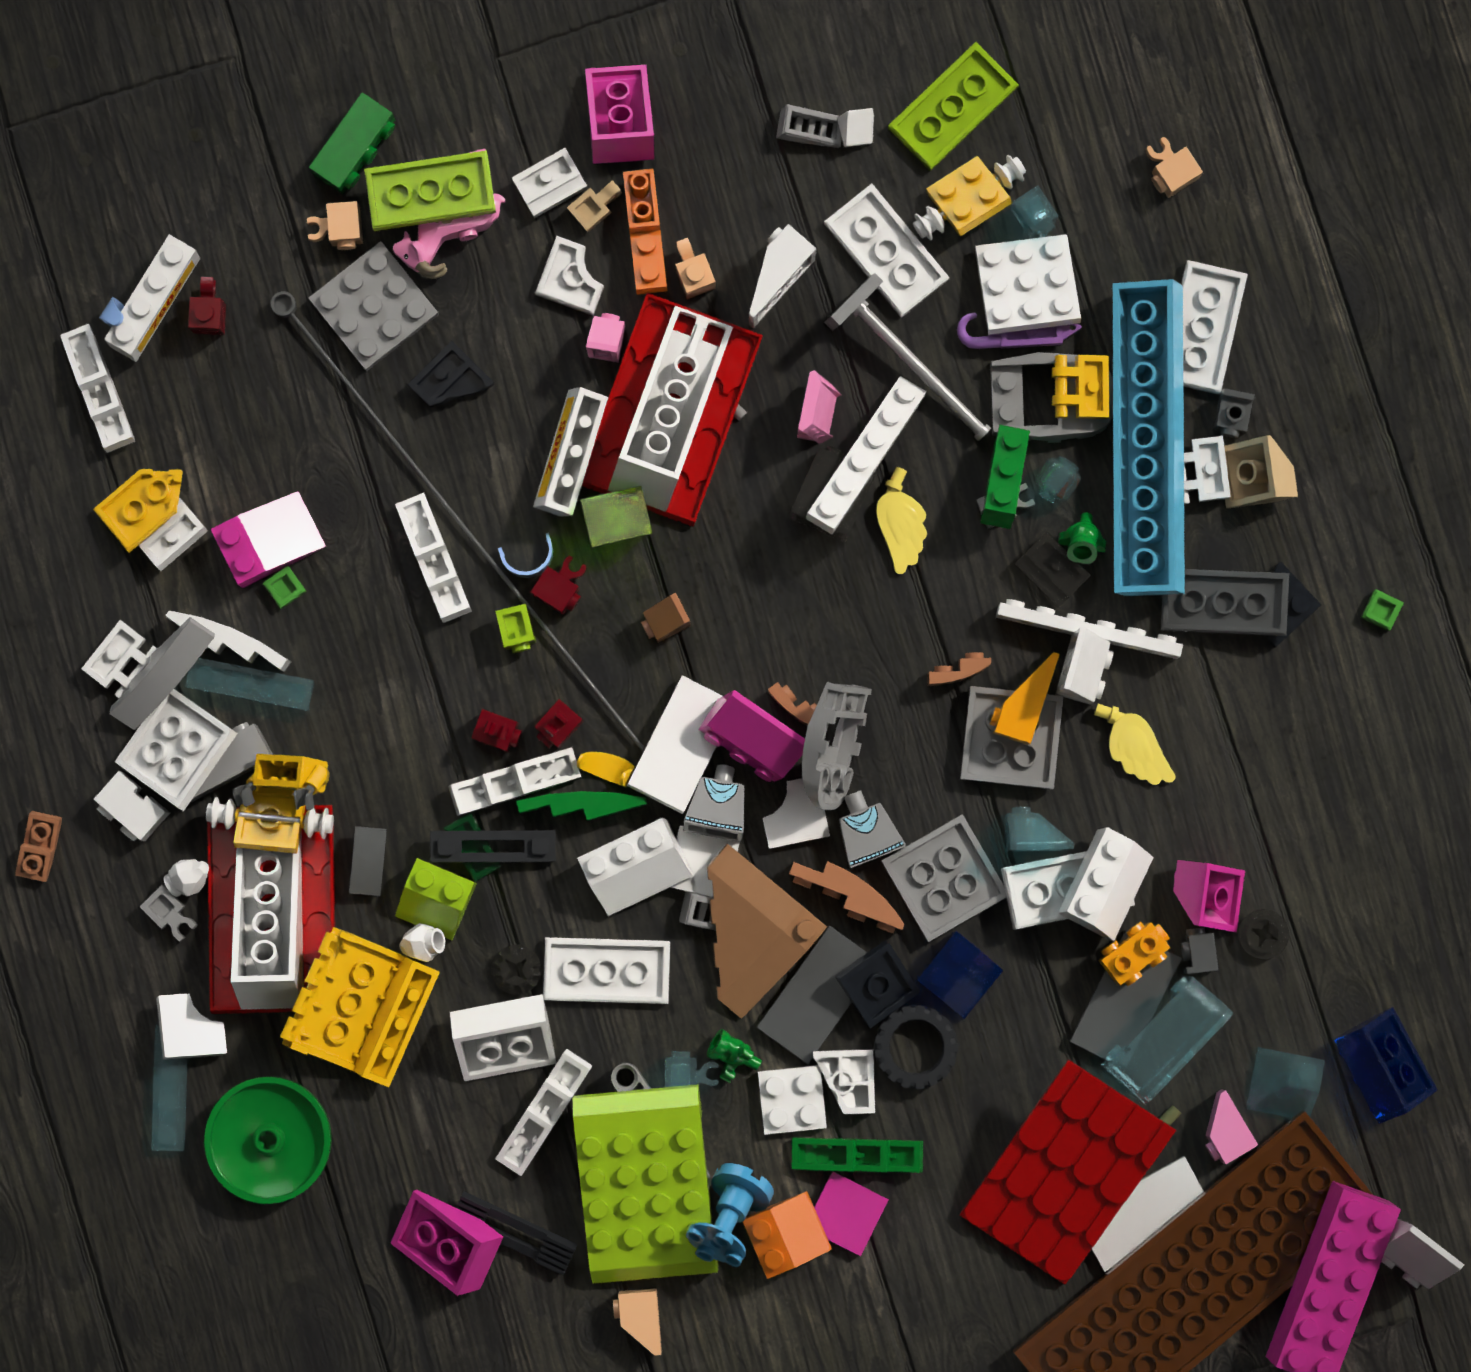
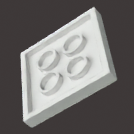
M1067 234L975 246L988 335L1081 323Z
M173 689L161 704L141 723L115 763L177 808L184 811L238 733Z

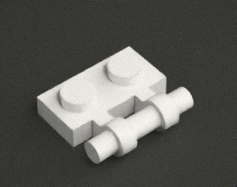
M1223 436L1192 439L1193 452L1184 453V504L1190 503L1188 491L1198 490L1199 502L1230 498ZM1194 463L1195 480H1187L1185 464Z
M119 620L81 669L107 689L114 680L118 681L122 685L115 695L120 698L130 688L131 680L150 663L151 654L157 648L152 646L146 655L142 653L139 649L146 639ZM133 657L139 664L129 676H126L121 671Z

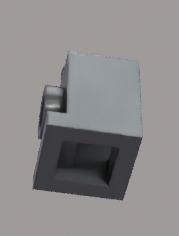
M1223 389L1219 396L1213 429L1220 430V435L1229 438H1239V434L1244 435L1248 429L1255 394ZM1230 409H1237L1240 412V417L1237 419L1232 418L1229 414Z
M1205 927L1186 929V942L1181 943V953L1183 961H1188L1189 967H1183V974L1217 971L1218 963L1214 933H1205Z

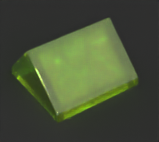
M642 486L581 499L591 547L652 534Z

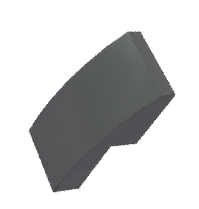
M355 826L349 893L380 896L386 829Z

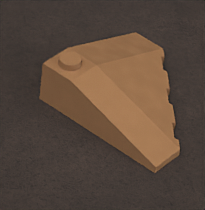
M726 844L707 866L708 880H712L714 898L709 899L711 923L716 924L717 942L713 943L715 968H719L720 986H716L717 999L742 1019L809 950L827 926L734 848Z

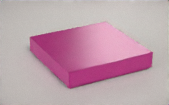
M832 1171L814 1208L828 1240L861 1256L889 1199Z

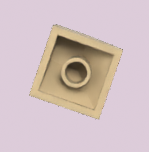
M1271 435L1224 446L1231 495L1230 498L1225 499L1226 508L1272 503L1298 497L1294 466Z

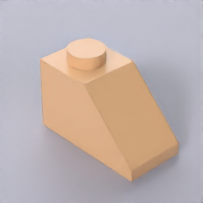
M657 1288L619 1291L618 1299L613 1300L614 1319L620 1318L621 1327L655 1356L661 1355Z

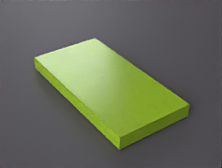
M975 42L888 125V129L931 171L1018 88L1019 84Z
M487 150L364 169L374 231L496 213Z

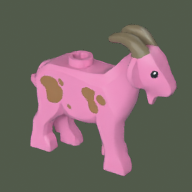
M481 149L473 152L485 151L486 149ZM494 194L496 213L419 224L418 241H411L408 232L405 231L402 241L394 244L393 252L409 268L429 279L440 278L447 272L445 263L437 266H430L442 243L455 238H459L460 241H469L478 237V232L487 230L498 219L500 205L505 203V198L499 194Z

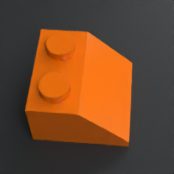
M807 1191L773 1204L765 1210L754 1212L743 1221L767 1279L794 1269L832 1249Z

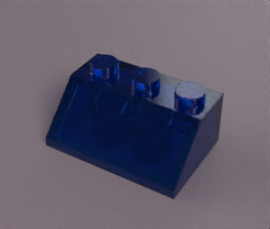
M1394 1007L1349 1029L1334 1040L1340 1055L1344 1058L1355 1083L1359 1086L1370 1111L1374 1114L1379 1124L1408 1113L1438 1090Z

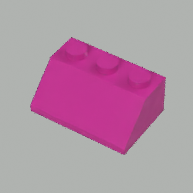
M735 690L717 699L698 729L705 734L704 738L709 743L717 747L723 746L730 751L729 755L735 761L741 764H749L756 769L755 774L768 782H771V780L775 782L784 778L803 755L805 738Z

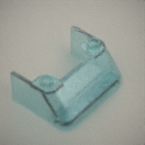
M1193 976L1180 978L1170 989L1174 994L1165 1007L1128 1045L1122 1048L1116 1045L1105 1057L1108 1062L1104 1061L1100 1065L1138 1102L1143 1104L1150 1102L1233 1015L1232 1010Z

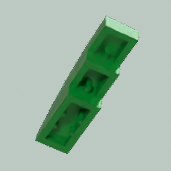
M590 791L546 794L516 801L520 814L550 806L554 818L584 810L587 821L648 805L645 797L614 792Z
M793 1137L792 1169L923 1172V1141Z

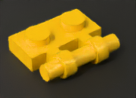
M1056 355L1055 367L1052 368V378L1055 379V395L1052 396V406H1055V418H1068V406H1076V418H1109V356L1077 355L1075 357V367H1067V355ZM1067 378H1075V395H1067Z

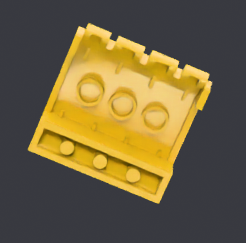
M333 927L331 933L326 931L318 949L321 956L319 959L314 958L306 976L307 988H301L292 1011L295 1012L294 1017H288L280 1035L283 1038L282 1044L307 1055L309 1053L352 1070L361 1077L389 1087L440 972L398 952Z

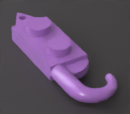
M969 313L959 321L957 335L962 344L973 349L1062 345L1065 339L1079 331L1082 326L1070 324L972 337L968 335L966 325L970 320L977 318V314ZM1070 326H1074L1075 330H1071Z

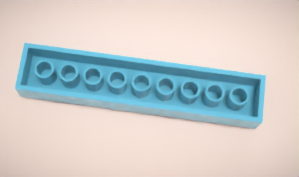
M1173 279L1113 283L1114 593L1123 596L1185 594L1183 285Z

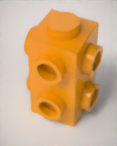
M1140 921L1126 932L1129 936L1120 944L1115 940L1101 951L1104 956L1098 961L1116 985L1121 986L1125 983L1127 987L1143 976L1140 970L1148 964L1153 968L1168 957L1165 952L1170 946L1166 941L1170 937L1160 924L1154 926L1152 922L1143 925Z

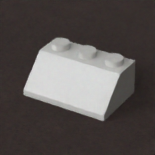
M660 818L577 858L591 889L608 916L693 877L669 821L664 818Z
M1108 827L1097 829L1058 914L1114 941L1154 857L1135 841Z
M542 994L450 1012L452 1038L464 1081L556 1064L551 1030Z

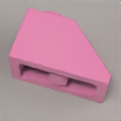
M602 313L601 317L594 316L586 344L589 358L619 363L625 332V321H619L620 316L609 313Z
M1221 1089L1216 1092L1206 1132L1209 1143L1205 1146L1214 1161L1220 1159L1222 1163L1228 1164L1255 1148L1258 1144L1227 1091Z

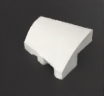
M873 1049L813 1051V1058L823 1073L843 1114L875 1113Z

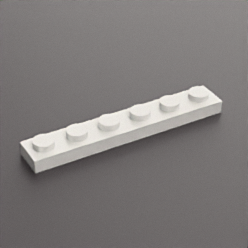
M902 376L898 378L808 511L807 520L830 534L834 533L924 399L927 391Z
M1007 599L1006 604L1000 602L997 608L996 618L1072 635L1082 627L1104 638L1112 645L1173 659L1181 657L1183 644L1176 643L1177 638L1158 634V638L1145 636L1146 631L1142 629L1128 627L1127 631L1115 629L1116 624L1112 622L1098 620L1096 625L1085 622L1086 617L1072 613H1067V617L1054 615V609L1037 606L1036 610L1024 608V602Z

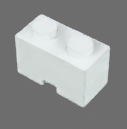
M118 771L94 798L99 804L97 810L110 821L113 818L117 819L123 825L120 830L132 841H135L137 838L141 841H146L170 812L153 797L146 796L143 798L139 794L142 788L124 772Z

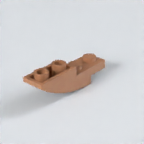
M828 861L823 873L793 862L789 875L794 876L793 883L809 889L812 883L824 887L823 894L838 900L841 894L847 896L843 908L849 910L848 917L861 922H865L866 917L878 921L877 928L893 934L895 928L903 929L904 923L893 907L873 887L858 876Z

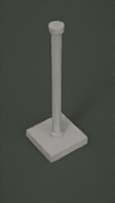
M876 273L872 274L824 323L833 331L851 314L855 317L859 316L975 433L974 438L979 441L988 433L991 427L988 424L983 425L867 307L869 303L866 299L883 282Z

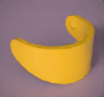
M603 752L583 753L577 761V768L623 787H627L634 770V765L628 760Z

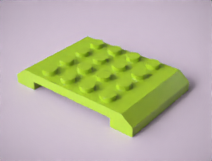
M699 1084L573 1096L574 1132L592 1283L718 1273V1261L713 1259L711 1262L700 1259L695 1254L697 1249L686 1237V1232L690 1225L699 1222L712 1224Z

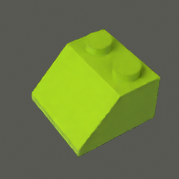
M416 858L404 886L395 916L414 925L421 923L432 926L434 929L439 928L445 938L453 941L477 883Z

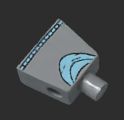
M717 765L714 779L701 777L685 816L683 831L741 842L744 830V785L733 783L735 772L733 767Z
M861 790L844 797L850 815L840 818L839 824L850 869L906 847L904 840L881 803L868 807Z

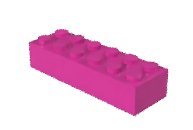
M1332 1181L1265 1356L1275 1367L1289 1372L1340 1371L1401 1211L1392 1202Z

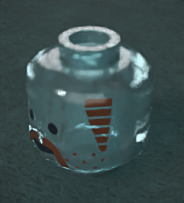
M1061 455L1058 458H1048L1035 477L1037 486L1041 488L1038 494L1051 503H1054L1056 499L1060 501L1069 500L1081 482V476L1078 473L1080 468Z

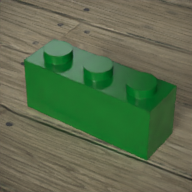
M362 92L309 166L312 174L342 195L346 189L351 190L360 178V174H358L364 164L369 165L378 152L376 147L382 138L387 140L394 131L396 125L394 124L395 118L393 113Z
M999 425L994 442L981 524L1011 529L1017 509L1030 430Z

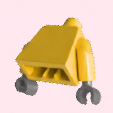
M256 754L255 770L247 779V784L233 789L236 805L243 804L244 806H249L253 804L255 800L252 791L257 792L262 787L295 790L293 795L296 810L303 805H306V810H312L315 807L313 795L323 793L329 781L328 764L326 761L304 756Z

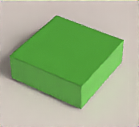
M286 566L263 583L280 609H283L307 592L289 566Z
M1375 589L1361 618L1390 631L1404 602Z

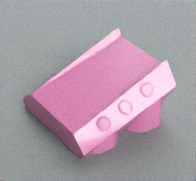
M815 370L809 373L797 438L816 441L820 444L833 438L829 434L836 399L842 395Z

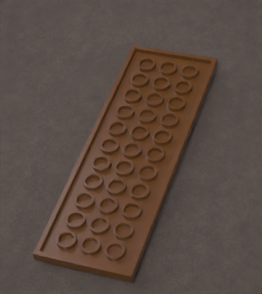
M1302 1110L1014 1349L1013 1352L1029 1372H1189L1293 1285L1332 1181L1369 1194L1372 1193L1310 1116Z

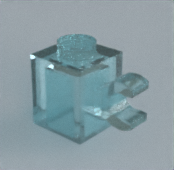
M1036 186L1012 202L1010 209L1030 239L1037 234L1040 238L1044 237L1056 228L1054 223L1059 215L1039 186Z
M672 1051V1057H665V1087L697 1085V1083L715 1086L718 1084V1080L708 1079L706 1071L709 1068H718L719 1063L707 1062L701 1069L697 1070V1057H690V1051Z

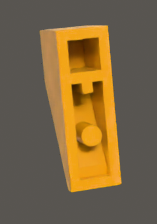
M1053 652L1002 704L1001 709L995 707L990 721V725L995 726L993 734L1026 745L1031 744L1060 654Z

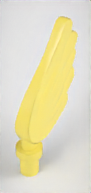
M895 467L890 480L887 479L885 483L887 490L879 498L876 505L877 522L888 547L894 571L897 574L905 573L908 565H916L918 553L922 551L923 540L927 536V531L923 525L926 519L924 509L911 496L901 492L903 488L901 484L907 471L900 467Z
M1099 703L1096 705L1094 715L1107 719L1108 723L1113 724L1109 735L1110 755L1114 761L1121 762L1126 773L1134 774L1139 780H1147L1152 785L1159 784L1161 780L1167 783L1175 780V773L1168 764L1151 727L1145 719L1134 713L1125 714L1119 712V708L1116 706L1110 708Z

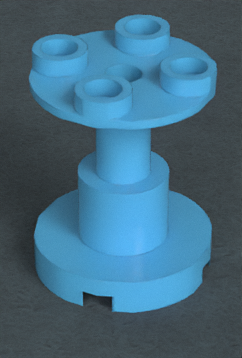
M725 1163L721 1165L719 1170L717 1168L711 1180V1185L720 1196L716 1205V1211L719 1213V1216L714 1225L699 1222L690 1225L686 1232V1237L697 1249L695 1254L700 1259L708 1262L715 1259L734 1267L741 1265L746 1255V1248L731 1233L736 1223L745 1220L749 1211L758 1212L767 1209L774 1195L773 1187L767 1179L761 1176L759 1181L751 1176L752 1169L739 1164Z

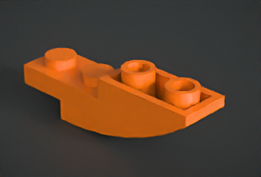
M654 169L623 172L636 293L639 295L667 291Z

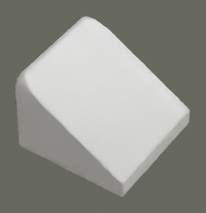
M873 108L847 111L837 118L844 147L873 143Z

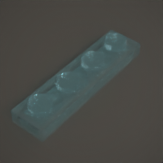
M198 658L188 671L185 687L309 711L315 681Z
M155 1024L151 1151H184L187 1058L163 1060L159 1024Z

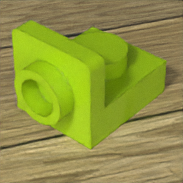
M522 604L495 611L504 648L506 650L512 649L513 653L530 650V644L536 643V639L533 634L527 605Z

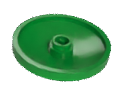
M280 1077L250 1079L226 1092L211 1111L204 1135L206 1158L217 1180L224 1188L237 1197L260 1204L284 1202L310 1188L325 1169L332 1145L329 1119L318 1099L302 1085Z

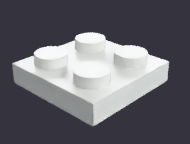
M818 1065L758 1071L764 1135L827 1128L821 1070Z

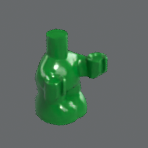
M1082 513L1080 522L1071 525L1066 531H1062L1059 534L1058 544L1068 546L1067 556L1073 562L1090 564L1096 560L1097 551L1105 552L1106 541L1103 539L1100 530L1092 523L1093 516L1091 513Z
M720 1029L715 1034L707 1051L708 1058L720 1059L725 1062L720 1078L728 1083H731V1080L735 1078L736 1073L734 1070L736 1067L744 1064L756 1071L762 1062L761 1059L754 1056V1052L751 1051V1047L748 1044L732 1037L723 1029Z

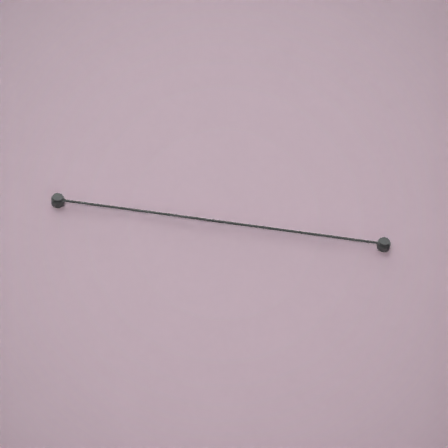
M286 291L276 293L271 299V308L274 313L281 318L291 317L513 593L522 604L527 605L530 614L640 750L644 752L645 747L296 317L294 314L297 309L295 298Z

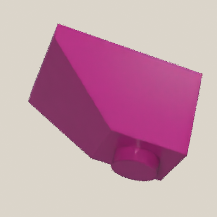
M1177 860L1173 891L1193 925L1237 932L1245 870L1209 863Z

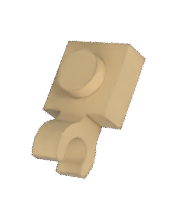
M613 180L597 194L589 188L571 203L567 209L582 227L589 232L611 213L606 205L622 194L621 189Z

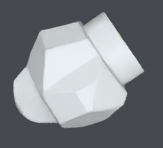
M196 859L178 861L168 871L169 873L164 876L166 888L175 897L181 894L190 896L199 893L205 885L209 865L204 861L198 862Z
M419 923L404 934L399 947L404 955L415 960L429 962L438 953L444 951L445 936L439 928L434 929L432 926Z

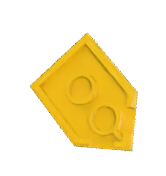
M140 469L93 509L129 553L177 513L183 471Z

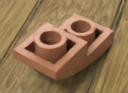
M981 652L965 653V658L958 660V671H953V666H934V672L927 674L928 686L951 684L970 678L991 665V658H984V653Z
M777 682L768 689V693L778 705L790 716L808 726L817 705L815 703L809 705L807 701H804L795 707L793 702L797 698L787 685L781 687Z
M35 811L29 813L24 843L20 846L15 876L42 882L47 881L58 842L62 817Z

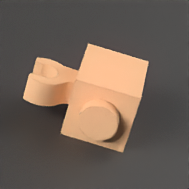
M1162 137L1159 143L1163 147V152L1156 153L1151 146H1148L1146 154L1152 161L1161 162L1154 167L1151 179L1156 189L1160 193L1165 192L1169 198L1198 180L1203 171L1187 147L1174 154L1169 141Z
M357 201L326 204L327 218H307L308 225H318L320 227L318 233L308 235L309 241L319 242L328 233L331 245L337 246L338 250H351L356 248V244H363L361 210Z
M688 238L676 242L683 261L675 264L676 273L687 300L716 289V281L705 254L694 256Z

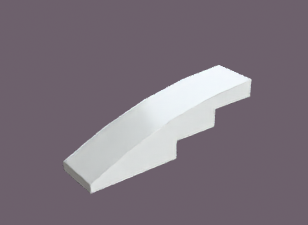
M86 324L61 334L60 336L76 382L82 391L90 417L95 423L106 453L136 442L91 326Z
M422 493L395 504L442 622L445 623L472 612L425 494Z
M168 611L165 615L179 626L191 617L215 633V637L208 645V648L219 655L228 646L250 663L260 654L283 672L291 663V661L265 644L231 627L202 617Z
M571 747L449 785L448 788L456 814L459 816L581 777L579 768H577V761Z
M566 1049L495 1159L522 1176L592 1068V1065Z

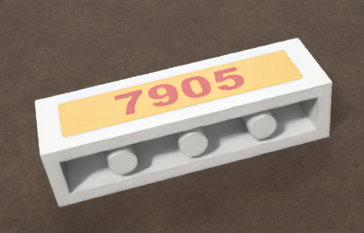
M170 234L168 235L122 309L123 322L118 326L112 325L104 338L111 348L137 362L199 262L200 257L194 248Z
M581 387L568 390L533 505L534 508L560 517L573 515L608 397Z

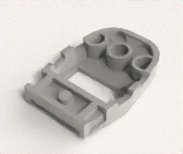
M1037 352L991 361L992 436L997 435L999 425L1030 430L1029 441L1042 440L1048 441V443H1060L1061 440L1082 439L1100 434L1109 426L1113 419V377L1111 372L1109 371V418H1076V406H1068V418H1057L1058 425L1024 426L1022 365L1055 364L1056 355H1067V367H1075V357L1077 355ZM1067 378V395H1075V378Z
M827 682L807 727L802 756L804 789L810 801L820 809H837L847 795L854 774L853 769L849 766L852 756H859L862 743L856 742L859 726H865L867 713H864L867 697L871 695L872 689L853 684L843 685ZM840 717L833 744L829 746V741L824 740L829 723L835 724L836 718Z

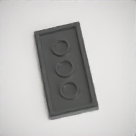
M1185 569V594L1162 596L1161 631L1286 636L1290 574Z
M829 926L757 1028L808 1064L813 1058V1051H818L851 1004L850 999L835 976L867 952Z
M1128 930L1124 931L1119 944L1129 937L1126 933ZM1166 951L1165 954L1168 957L1153 968L1148 964L1140 970L1143 976L1128 987L1125 983L1121 986L1116 985L1105 970L1070 1042L1127 1070L1182 958Z

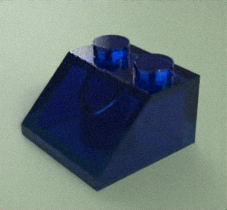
M954 931L916 978V981L965 1019L1003 970L960 933Z

